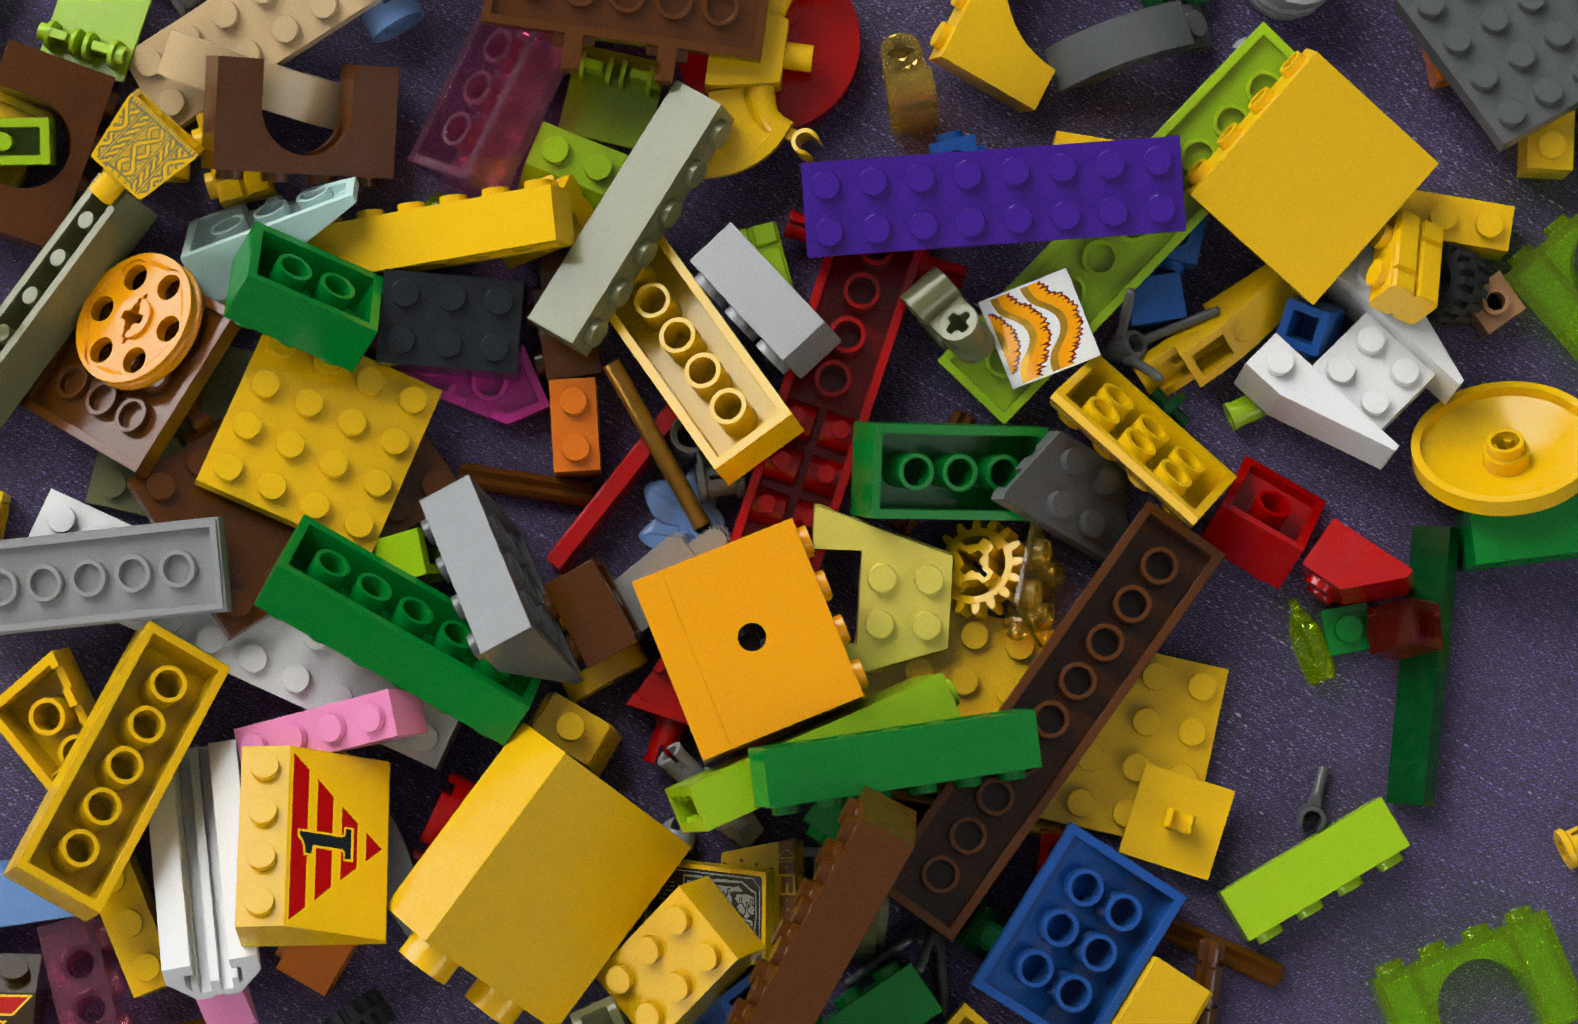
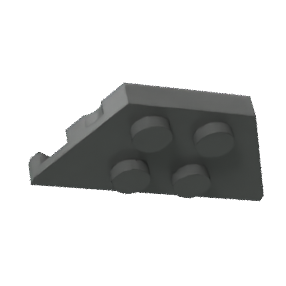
M1049 431L1036 445L1034 453L1029 457H1025L1015 468L1018 473L1006 487H998L993 492L991 500L1102 564L1128 527L1125 471L1116 463L1103 458L1096 451L1063 431Z

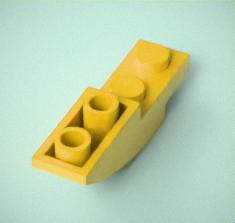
M1265 264L1202 304L1205 310L1218 306L1220 308L1219 315L1175 333L1140 357L1142 361L1163 374L1164 379L1161 382L1155 381L1134 367L1132 368L1149 395L1159 387L1169 396L1194 379L1201 388L1258 345L1280 323L1287 299L1298 296V294Z

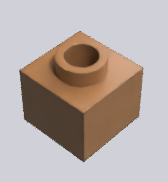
M1501 271L1491 276L1489 284L1483 287V290L1488 291L1487 297L1489 295L1497 296L1502 304L1501 309H1491L1487 304V298H1481L1479 304L1483 307L1479 314L1475 312L1471 314L1473 320L1470 323L1482 339L1527 309Z

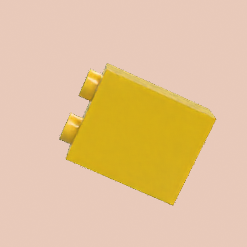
M522 722L388 901L387 909L413 931L399 952L443 985L448 982L459 966L476 976L477 979L464 996L500 1024H514L524 1010L544 1024H561L686 856L691 846L529 725Z

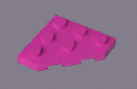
M378 333L371 342L375 353L377 352ZM524 344L519 381L399 371L442 390L443 392L439 400L506 426L514 425L550 409V404Z

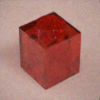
M1408 598L1366 609L1368 625L1366 636L1370 646V655L1401 660L1444 649L1439 603Z

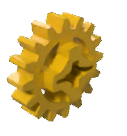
M973 520L972 529L970 530L962 523L957 524L958 536L953 539L945 534L942 537L947 545L945 551L951 552L953 555L950 610H955L965 619H968L973 612L980 620H986L988 609H992L1000 616L1004 614L1002 603L1006 599L1014 604L1018 602L1016 595L1013 593L1015 588H1027L1028 583L1020 577V574L1031 569V564L1024 558H1021L1028 552V549L1019 540L1017 541L1019 536L1009 527L1004 529V526L997 520H991L988 526L982 520ZM976 561L979 565L983 566L982 569L987 573L986 577L977 572L978 569L973 565V562Z

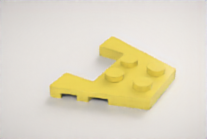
M814 504L812 544L814 549L860 551L855 643L844 646L849 660L852 661L859 658L864 672L947 649L953 569L952 553L900 533H893L874 526L857 517H850L839 513L825 505Z

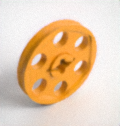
M158 253L134 255L108 270L85 300L78 317L76 347L79 358L86 370L107 385L120 390L145 388L171 373L191 349L201 325L203 299L196 278L189 270L175 260ZM143 271H147L145 282L141 287L133 290V281L136 276ZM180 280L178 292L171 299L166 300L165 295L168 287L173 282ZM113 302V310L109 317L99 321L100 312L103 307ZM179 321L177 334L174 338L165 342L167 329L173 323ZM112 343L113 347L110 356L99 363L98 359L101 350L107 344ZM145 353L146 358L143 366L138 371L132 373L131 367L134 359L138 355Z

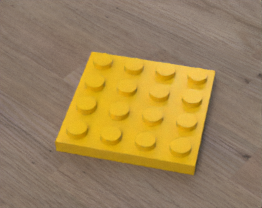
M262 333L198 474L195 485L293 528L297 527L305 514L366 550L373 552L377 543L376 539L381 534L443 391L388 366H380L375 360L366 356L361 358L353 372L337 365H329L314 355L295 347L285 346L277 339Z

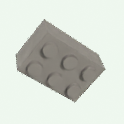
M732 222L690 260L700 272L693 279L722 309L728 303L731 305L724 312L752 341H755L759 336L762 338L756 344V347L783 375L791 369L802 379L842 341Z

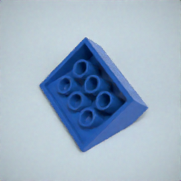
M1069 822L970 981V984L1031 1024H1109L1187 897L1082 828Z

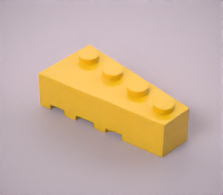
M69 647L50 651L0 695V733L47 790H49L96 704Z

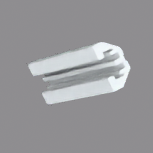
M236 739L208 743V746L188 748L149 821L162 974L167 986L197 1000L213 998V996L221 994L226 996L241 993L261 970L259 947H242L235 929L241 764Z

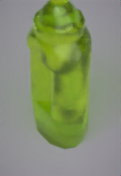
M1291 599L1288 602V606L1292 609L1289 621V639L1305 680L1312 686L1336 677L1335 665L1320 626L1311 619L1310 614L1299 608V601L1297 599Z

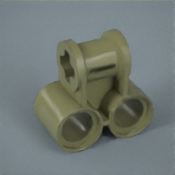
M935 265L900 296L902 302L916 316L917 321L930 337L945 351L949 348L961 361L970 364L978 363L987 358L993 351L995 340L990 329L980 320L975 309L962 298V294L957 287Z

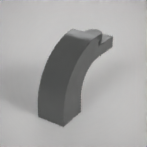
M1174 1L1140 9L1096 24L1064 38L1044 49L1049 66L1056 70L1053 78L1059 93L1090 88L1117 73L1150 61L1202 52L1213 46V42L1200 4L1182 5L1181 1Z

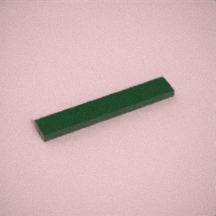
M1413 526L1409 567L1413 569V588L1406 595L1386 803L1433 807L1461 530L1459 528L1449 526Z

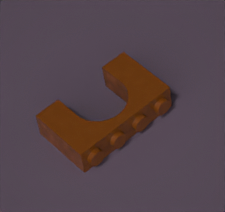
M11 39L8 40L0 62V92L37 105L51 113L60 124L67 144L64 166L60 173L51 181L33 188H17L0 183V238L41 252L69 214L72 203H77L87 190L90 179L82 176L88 159L95 161L91 154L103 136L97 133L102 116L111 119L120 93L112 90L116 79L113 76Z
M206 56L202 147L205 150L202 152L201 168L216 169V179L244 180V171L261 172V181L289 182V173L306 174V183L308 184L334 182V176L356 177L359 186L378 187V178L394 179L399 67L341 64L339 115L332 134L318 148L307 153L294 154L278 145L270 136L264 124L262 115L264 59Z

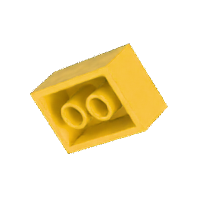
M705 876L679 885L613 954L596 978L610 996L613 995L621 1010L633 1024H693L767 947L711 878Z

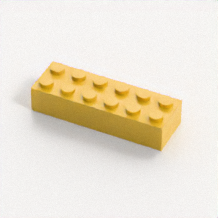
M663 235L657 244L658 249L653 261L647 267L642 268L633 282L630 298L622 307L617 308L610 319V323L715 471L729 486L805 430L707 294L693 279L694 276Z
M150 620L136 630L2 875L85 922L99 915L231 667Z

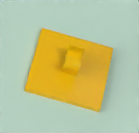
M1145 763L1118 852L1208 881L1235 791Z

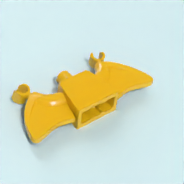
M769 0L760 63L708 56L705 92L709 95V98L722 104L733 117L734 122L731 125L732 130L727 142L721 148L716 149L707 163L704 179L731 176L748 170L771 156L785 139L791 142L798 157L806 162H812L814 158L808 152L801 149L804 142L813 140L823 146L821 139L812 129L801 128L796 130L792 128L794 122L783 116L778 111L775 92L781 91L783 69L811 72L814 45L787 42L789 19L785 18L793 0Z

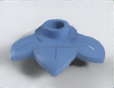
M692 468L685 477L698 498L695 468ZM657 480L645 485L646 503L651 514L655 517L639 534V539L646 546L653 549L673 531L687 533L692 540L700 534L694 531L666 480ZM717 497L709 498L706 504H701L710 519V526H713L714 523L725 524L721 512L716 508Z

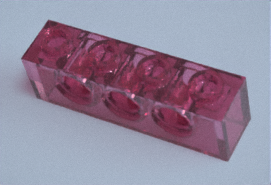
M75 916L37 927L59 1024H134L130 1013L122 1012L119 996L125 994L124 981L119 968H112L108 951L114 950L104 923L101 924V921L96 916L87 922ZM93 957L94 968L92 972L84 978H75V964L81 958ZM93 1002H104L105 1013L103 1017L95 1023H86L84 1018L86 1008Z

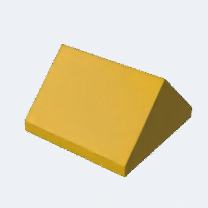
M1151 955L1109 1024H1196L1213 993L1165 961Z

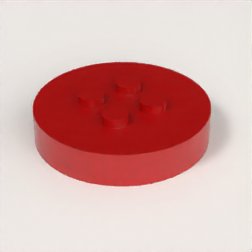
M793 0L785 16V18L789 19L787 42L814 45L811 72L783 69L781 91L775 92L778 111L794 122L792 128L796 130L801 128L811 129L830 116L844 100L854 81L859 61L860 31L857 16L850 0ZM688 53L687 64L678 63L682 80L685 85L709 97L705 92L708 56Z

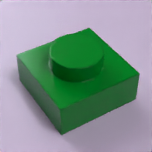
M1366 602L1318 612L1327 657L1376 648Z

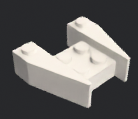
M1367 244L1324 294L1335 305L1347 309L1346 315L1355 324L1313 365L1275 333L1245 363L1234 384L1267 415L1381 470L1399 447L1384 430L1426 388L1446 405L1464 382V379L1426 316L1416 324L1410 325L1394 318L1393 313L1385 314L1369 306L1371 286L1366 283V274L1373 263L1374 249Z

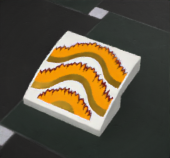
M1067 268L978 302L986 324L994 335L995 346L1012 389L1101 355Z

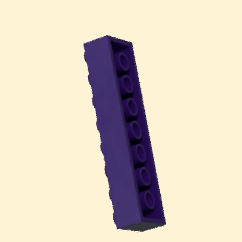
M1180 136L801 163L807 258L1186 231Z

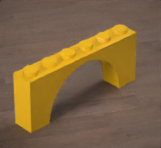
M951 0V5L955 8L948 22H941L935 30L930 41V45L934 49L928 60L1020 113L1035 111L1056 70L1039 58L1022 38L1013 20L1008 0Z

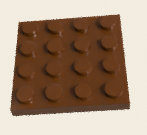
M143 271L136 276L133 281V290L138 289L145 282L147 271ZM179 280L173 282L168 287L165 295L166 300L171 299L178 292L180 287ZM202 293L203 314L197 337L185 358L166 377L153 385L137 390L113 388L86 370L77 352L75 327L19 405L147 479L241 326L224 317L225 305ZM113 302L103 307L100 312L99 321L109 317L113 310ZM179 321L169 326L165 334V342L175 337L179 330ZM112 343L107 344L101 350L98 359L99 363L110 356L113 347ZM145 353L138 355L134 359L131 367L132 373L138 371L143 366L146 358Z

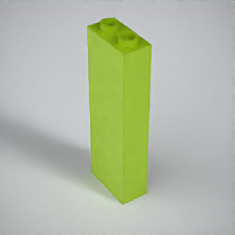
M943 673L912 677L761 746L961 717L957 705L960 703L959 695L953 683L949 679H945ZM748 751L664 789L683 833L709 832L761 808L755 806Z

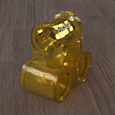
M907 33L890 35L881 46V60L883 64L882 77L887 94L886 106L893 137L939 128L936 108L938 106V98L931 67L925 64L922 47L918 39Z

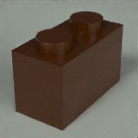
M600 554L543 585L547 592L543 596V600L549 613L555 620L561 618L570 634L565 638L569 650L578 662L584 660L588 668L637 643L644 637Z

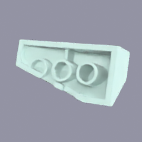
M356 177L307 188L293 201L287 202L286 199H283L282 194L268 197L265 204L255 210L249 211L246 204L243 203L189 222L180 259L184 267L196 278L201 293L221 304H225L232 260L255 221L306 243L357 202L359 183Z

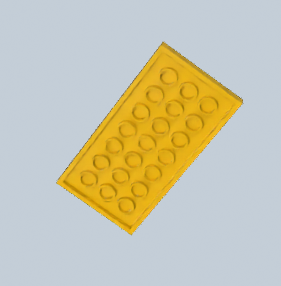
M950 610L948 648L865 672L869 685H867V688L862 689L863 699L912 677L943 673L945 679H949L958 692L960 703L957 705L961 717L996 712L1054 630L987 615L986 620H980L973 612L968 619H965L955 610ZM1156 653L1042 813L1040 819L1066 825L1072 822L1080 828L1123 837L1145 763L1205 781L1229 669ZM946 782L936 783L937 791L929 794L938 795Z

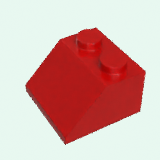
M1246 455L1235 473L1236 479L1224 492L1201 537L1226 554L1224 556L1226 560L1249 572L1254 578L1279 589L1303 553L1327 501Z
M1333 518L1302 563L1304 581L1309 585L1306 589L1307 592L1326 605H1330L1332 601H1335L1343 607L1405 596L1413 588V569L1335 518Z

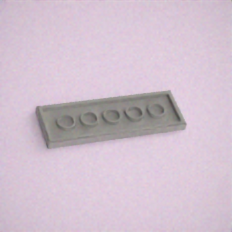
M217 516L0 540V635L232 611L224 517Z

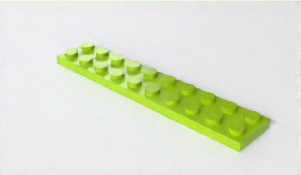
M1264 21L1151 137L1180 136L1183 187L1188 183L1185 180V176L1191 167L1200 159L1205 158L1208 160L1219 147L1216 141L1221 133L1232 123L1236 122L1238 125L1251 111L1248 108V104L1252 98L1266 86L1271 89L1282 76L1279 72L1281 66L1295 52ZM1184 193L1186 231L1051 241L1003 292L1067 268L1093 334L1123 303L1126 290L1128 288L1135 290L1209 213L1192 197ZM981 314L979 316L980 320L987 326L984 316ZM995 344L989 356L978 363L970 364L961 361L949 348L937 359L949 373L1004 425L1052 376L1049 375L1012 389Z

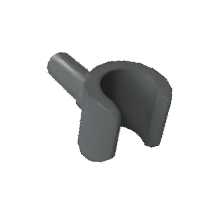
M1318 766L1308 803L1303 804L1296 814L1297 822L1302 827L1303 817L1307 812H1318L1319 820L1316 824V832H1320L1326 824V816L1321 809L1330 770L1327 767Z

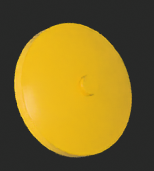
M1523 381L1485 383L1455 392L1446 405L1441 401L1437 402L1424 413L1416 424L1411 438V458L1414 474L1421 486L1435 499L1455 509L1478 515H1524L1563 503L1578 493V399L1554 387Z

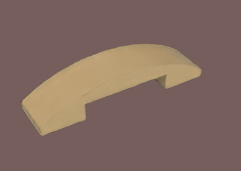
M170 29L157 74L205 91L206 56L256 57ZM264 60L262 110L334 130L339 115L340 83Z

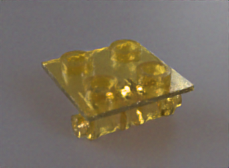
M1031 521L1024 556L1021 557L1023 561L1018 585L1013 591L1015 594L1014 603L1009 602L1011 605L1007 607L1003 627L1007 630L1006 636L1008 638L1020 641L1024 639L1025 635H1032L1038 647L1042 648L1045 644L1047 631H1051L1054 626L1055 609L1053 601L1056 590H1060L1062 587L1064 570L1062 563L1058 562L1051 549L1050 541L1045 539L1038 524Z

